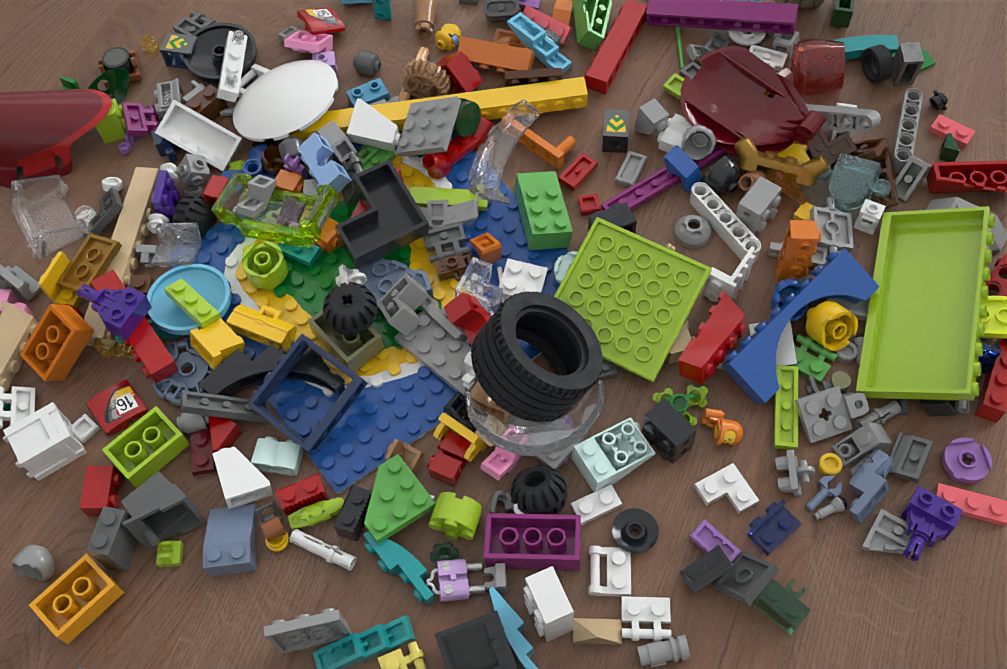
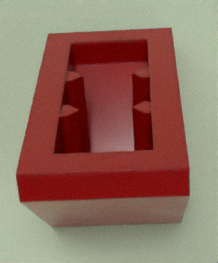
M208 416L214 453L223 448H231L242 433L237 424L227 418Z

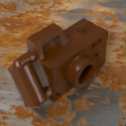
M461 253L434 261L440 281L453 277L457 281L469 278L468 273H472L477 269L474 257L470 254L462 256Z

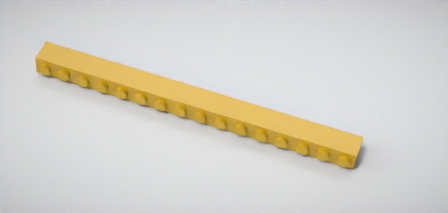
M584 77L370 106L396 124L398 131L402 132L411 103L457 96L458 98L476 102L480 107L481 116L488 120L502 118L506 113L511 117L587 107L588 93ZM354 108L326 111L312 125L302 131L297 129L289 133V136H294V138H299L304 142L314 132L317 133V130L332 120L347 136Z

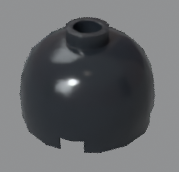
M729 155V158L725 156L708 169L710 174L707 177L704 174L700 180L706 183L716 194H723L727 191L731 193L739 186L737 182L741 177L740 166L732 155Z

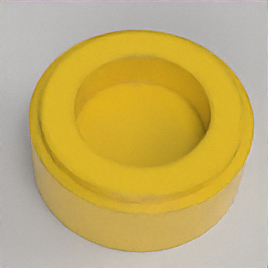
M833 453L822 455L818 462V469L825 476H837L843 466L841 458Z

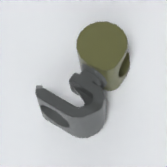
M835 372L829 382H821V391L839 386L841 394H845L850 386L851 378L845 372ZM813 374L809 376L805 384L808 395L819 392Z

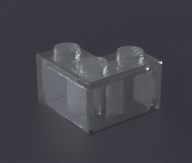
M473 257L455 289V297L462 292L475 296L491 316L499 308L503 295V288L489 283L492 276V264Z

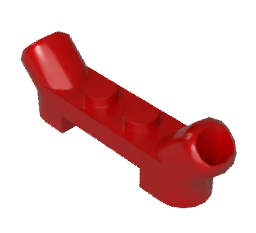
M481 116L479 126L472 135L468 137L456 136L449 142L448 149L445 152L424 154L421 163L427 170L428 175L434 179H441L451 172L453 164L473 149L477 152L486 145L487 135L493 126L492 122Z

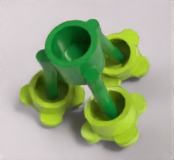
M689 385L686 389V396L684 394L673 395V390L670 388H666L661 393L653 394L652 399L656 401V404L665 399L692 426H695L697 419L692 417L687 410L689 406L699 405L702 408L707 405L706 394L708 393V388L706 386L695 387L694 385Z

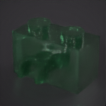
M772 579L752 604L789 635H792L811 611L798 600L803 596L806 589L803 587L799 592H794L791 587L795 582L794 579H791L785 588Z

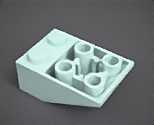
M630 417L573 446L571 459L594 493L618 482L654 456L655 451Z

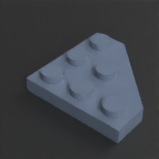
M381 257L358 268L359 272L364 273L367 277V281L363 285L372 292L377 302L405 273L421 284L428 294L433 293L426 272L408 268L406 264L398 261H390Z

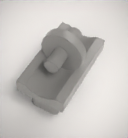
M786 450L787 455L775 458L777 471H789L790 477L778 478V487L781 493L793 492L795 497L802 496L800 477L803 484L810 483L809 477L815 475V468L807 466V460H801L800 467H798V460L794 450Z

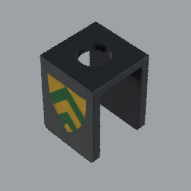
M605 109L602 152L627 153L630 121L629 110Z

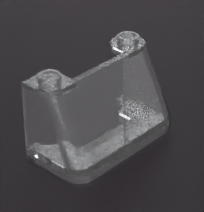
M60 175L11 181V212L36 260L44 259L86 238L87 234L90 233L88 222H85L82 218L76 220L65 199L66 193H68V186L66 182H63Z

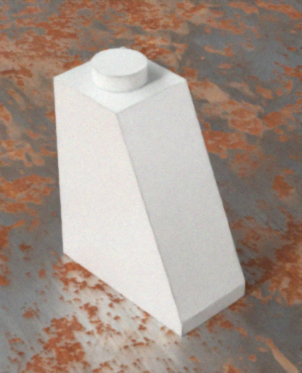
M357 98L347 130L350 142L395 151V147L399 144L401 137L397 125L362 99Z
M235 447L223 448L218 452L212 453L228 509L273 496L269 480Z

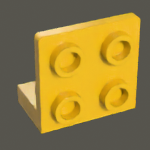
M59 251L56 257L52 259L46 272L41 276L38 285L53 304H70L77 308L83 298L77 296V292L62 288L57 284V281L70 263L65 253Z

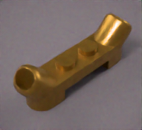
M745 137L735 144V149L739 154L738 164L744 170L756 172L758 165L797 175L795 183L815 186L818 176L829 169V165L822 155H818L803 163L791 156L783 158L777 156L778 154L775 152H759L750 137Z

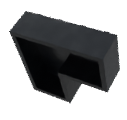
M389 159L353 176L354 189L367 211L335 225L336 236L355 269L367 265L429 234L427 219Z

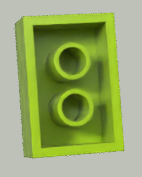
M155 406L102 450L137 489L190 444L174 424Z

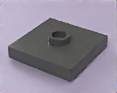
M741 551L732 562L734 568L719 577L713 584V587L716 591L750 606L779 572V569L772 563Z

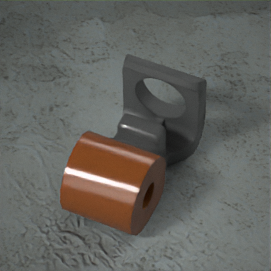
M275 501L255 509L262 523L260 526L268 542L286 534L283 518ZM267 507L273 508L274 513L271 516L265 517L261 514L263 509Z

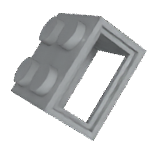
M761 176L738 203L736 216L755 236L758 232L762 233L767 226V221L769 219L772 220L778 212L776 207L782 199L780 197L782 188Z

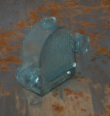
M840 153L833 171L829 165L828 171L818 176L819 180L829 179V191L831 197L835 199L836 209L844 212L862 207L865 199L869 200L873 192L879 197H885L891 191L888 180H878L882 171L880 163Z

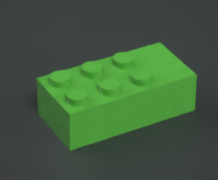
M556 171L517 173L514 193L529 250L569 248L573 230Z

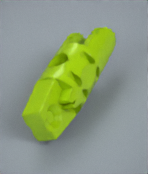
M336 497V499L322 500L303 507L288 515L289 524L295 530L332 519V516L339 514L344 499Z

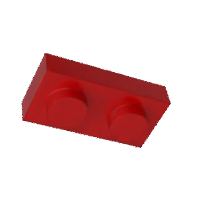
M582 152L558 177V182L574 192L598 167V162Z

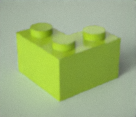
M115 98L111 99L112 106L106 117L95 126L105 144L124 139L126 133L122 105H118Z

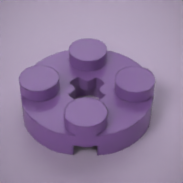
M957 438L942 453L943 467L949 474V477L955 482L977 483L991 469L992 458L988 449L983 445L980 446L975 443L974 439ZM963 456L971 459L972 462L969 465L963 463Z

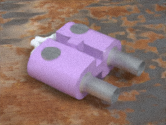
M465 559L437 561V568L432 570L431 577L426 579L427 586H431L432 591L439 595L440 602L468 600L470 594L485 593V585L469 586L467 579L468 571L482 570V562L466 563ZM436 572L439 582V591H437L435 585L431 583V581L434 579V574Z

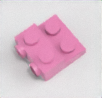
M298 30L284 39V47H289L291 50L299 51L300 53L316 54L330 52L333 50V35H312L308 31Z

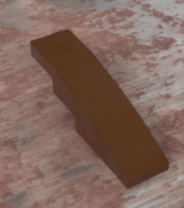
M887 145L879 157L868 160L875 202L886 206L885 209L899 205L889 145Z

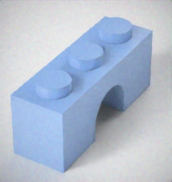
M314 132L298 147L302 155V161L309 166V173L317 179V186L322 192H328L335 196L351 181L343 166L333 160L327 163V160L334 154V151L325 138Z

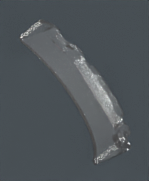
M524 99L511 106L506 111L507 115L504 120L492 127L488 133V140L480 145L473 159L468 176V181L471 183L469 191L478 199L503 204H510L511 202L500 190L502 172L513 148L528 127L540 115V112Z
M598 380L587 392L583 400L562 418L538 426H518L500 421L489 415L473 400L471 392H464L467 414L475 428L497 447L524 456L549 455L568 448L589 432L605 404L603 381Z

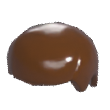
M270 146L263 150L261 163L267 173L277 176L281 169L285 170V163L281 159L278 146Z

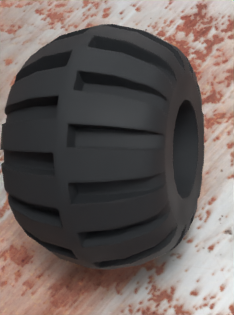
M187 195L180 200L175 208L172 221L173 229L186 242L202 240L206 232L214 226L218 219V210L214 209L212 202L206 203L203 195Z
M346 282L341 283L340 287L335 286L325 297L323 315L327 324L334 331L344 335H352V333L357 335L361 333V330L363 332L366 331L375 321L378 307L377 301L366 286L355 282H349V284H346Z
M534 465V467L525 468V471L522 470L517 474L511 486V501L514 504L517 503L518 509L524 514H557L563 508L567 499V485L564 478L557 470L547 465Z

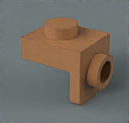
M394 439L387 448L385 459L389 460L399 454L410 470L416 473L425 453L403 441Z

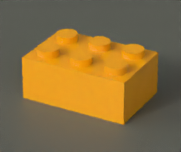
M86 553L32 601L29 606L58 639L69 644L125 592Z

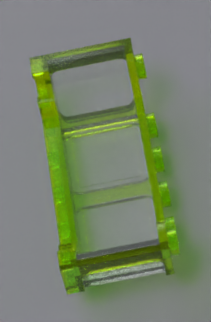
M234 173L211 210L221 223L226 226L234 224V226L241 230L240 234L248 238L311 248L314 241L319 238L322 232L321 229L330 213L340 201L335 189L327 184L318 186L316 190L317 196L273 190L266 209L255 218L237 213V205L248 197V182L253 177L247 173Z

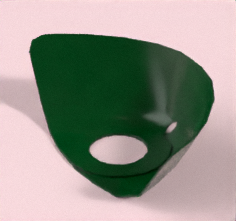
M114 68L102 73L90 84L88 89L101 91L98 89V83L101 80H107L109 86L102 92L106 93L111 99L115 98L119 105L125 99L129 90V72L125 68Z

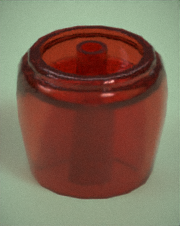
M808 38L801 39L797 44L793 45L791 62L792 84L799 95H819L843 89L845 67L844 42Z

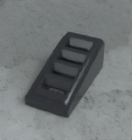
M459 391L456 392L443 409V412L474 433L487 419L484 414L477 413L468 408L467 398ZM459 402L461 405L455 411L453 407ZM466 408L468 411L462 417L460 413ZM471 414H474L475 417L468 423L466 420ZM480 419L482 421L481 424L474 429L473 425Z

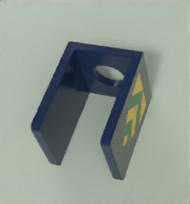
M167 32L159 49L166 66L187 69L183 55H191L198 40L197 36Z

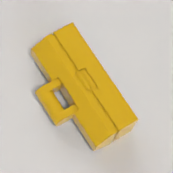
M240 304L234 308L226 321L234 333L266 346L272 344L277 349L282 348L285 352L288 351L291 342L294 341L297 331L295 325L281 320L283 316L282 311L267 305H263L259 311Z

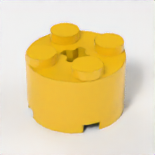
M833 300L822 302L816 307L810 308L806 314L807 335L831 351H838L846 347L850 343L848 339L852 334L855 336L858 329L857 317Z

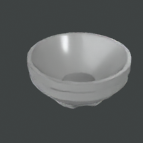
M686 215L677 221L674 236L677 242L684 247L700 248L709 242L711 226L705 218L699 215ZM690 222H697L700 227L698 229H691L688 224Z

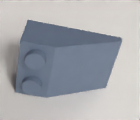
M256 504L241 505L228 509V507L210 509L203 544V569L210 577L257 571Z

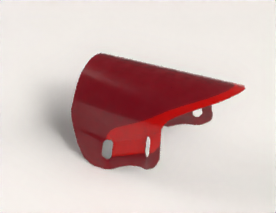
M94 89L0 92V186L6 188L23 187L45 177L68 175L73 169L70 146L106 117L112 106L111 98L106 93ZM55 155L61 157L62 168L56 166ZM22 166L24 171V177L21 180L17 179L16 168Z

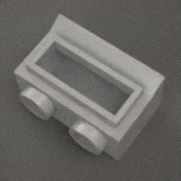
M178 78L173 81L158 83L157 90H154L155 99L158 101V104H155L157 115H161L162 119L173 100L184 104L181 95L183 88Z

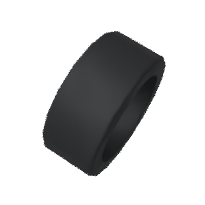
M879 44L863 51L861 64L863 73L868 81L878 83L890 79L893 74L894 65L889 49L885 45Z

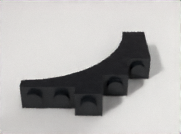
M271 344L254 359L249 353L243 354L237 349L202 380L199 385L207 394L231 397L248 387L263 383L265 376L276 368L278 359L283 354H286V352L282 348L277 349ZM310 347L285 377L286 380H301L317 384L330 390L337 396H340L346 389L344 386L345 380L336 373L334 375L331 373L329 366L323 362L322 356Z

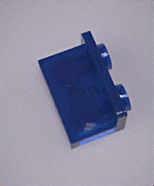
M783 499L778 504L773 502L765 510L767 513L762 518L758 516L749 524L750 530L747 536L767 556L802 524L785 508L787 502Z

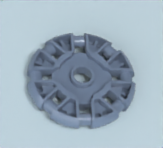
M184 337V340L178 342L175 340L168 344L165 348L175 361L179 371L157 384L153 381L152 388L165 402L170 401L172 405L181 406L182 390L205 393L199 383L214 370L191 346L190 337ZM181 349H187V352H183L180 354ZM186 367H193V370L190 373H183V370ZM175 387L177 390L175 393H172V390Z

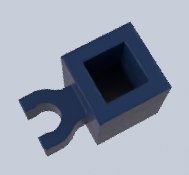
M156 130L151 131L160 156L167 155L171 163L178 161L175 152L183 149L156 134Z

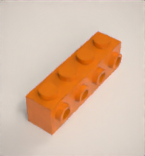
M463 36L460 38L458 51H462L468 57L471 65H476L479 69L489 71V68L496 69V72L505 74V71L532 70L535 53L530 49Z
M790 220L775 266L776 284L788 278L797 280L808 276V266L812 265V255L816 254L817 243L821 241V230L817 229V221Z

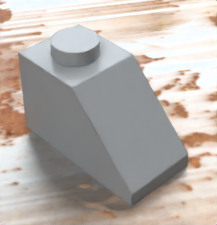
M654 98L639 107L634 130L649 135L656 131L660 132L667 126L669 114Z
M911 156L895 180L898 197L907 201L921 185L932 165L916 156Z

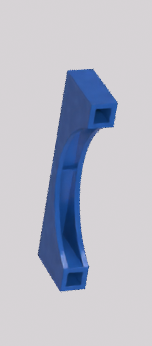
M846 249L838 252L834 250L825 257L827 261L823 265L819 264L811 271L813 275L809 279L805 278L797 285L799 289L795 293L791 292L783 299L784 304L781 307L777 306L768 314L770 318L766 322H760L754 328L756 332L752 336H746L739 343L741 347L737 351H731L725 357L726 362L721 367L756 405L766 403L780 389L776 374L777 346L786 324L799 309L813 300L827 298L841 299L858 304L866 301L880 287Z

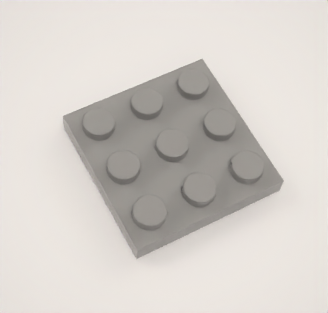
M454 96L411 103L396 154L400 157L447 151L461 100Z
M334 608L324 609L320 611V614L312 616L310 614H301L296 616L295 620H275L271 622V625L264 626L266 639L281 654L336 642L352 634L351 628L341 612Z

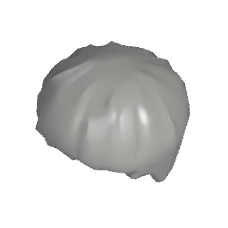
M691 126L682 136L681 148L692 160H700L711 154L714 150L715 136L705 126Z
M39 545L24 547L11 562L13 570L17 575H27L31 579L36 578L40 581H46L55 572V563L52 555L45 547Z

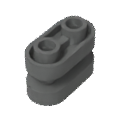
M486 0L483 5L487 20L493 23L507 22L521 12L517 0Z

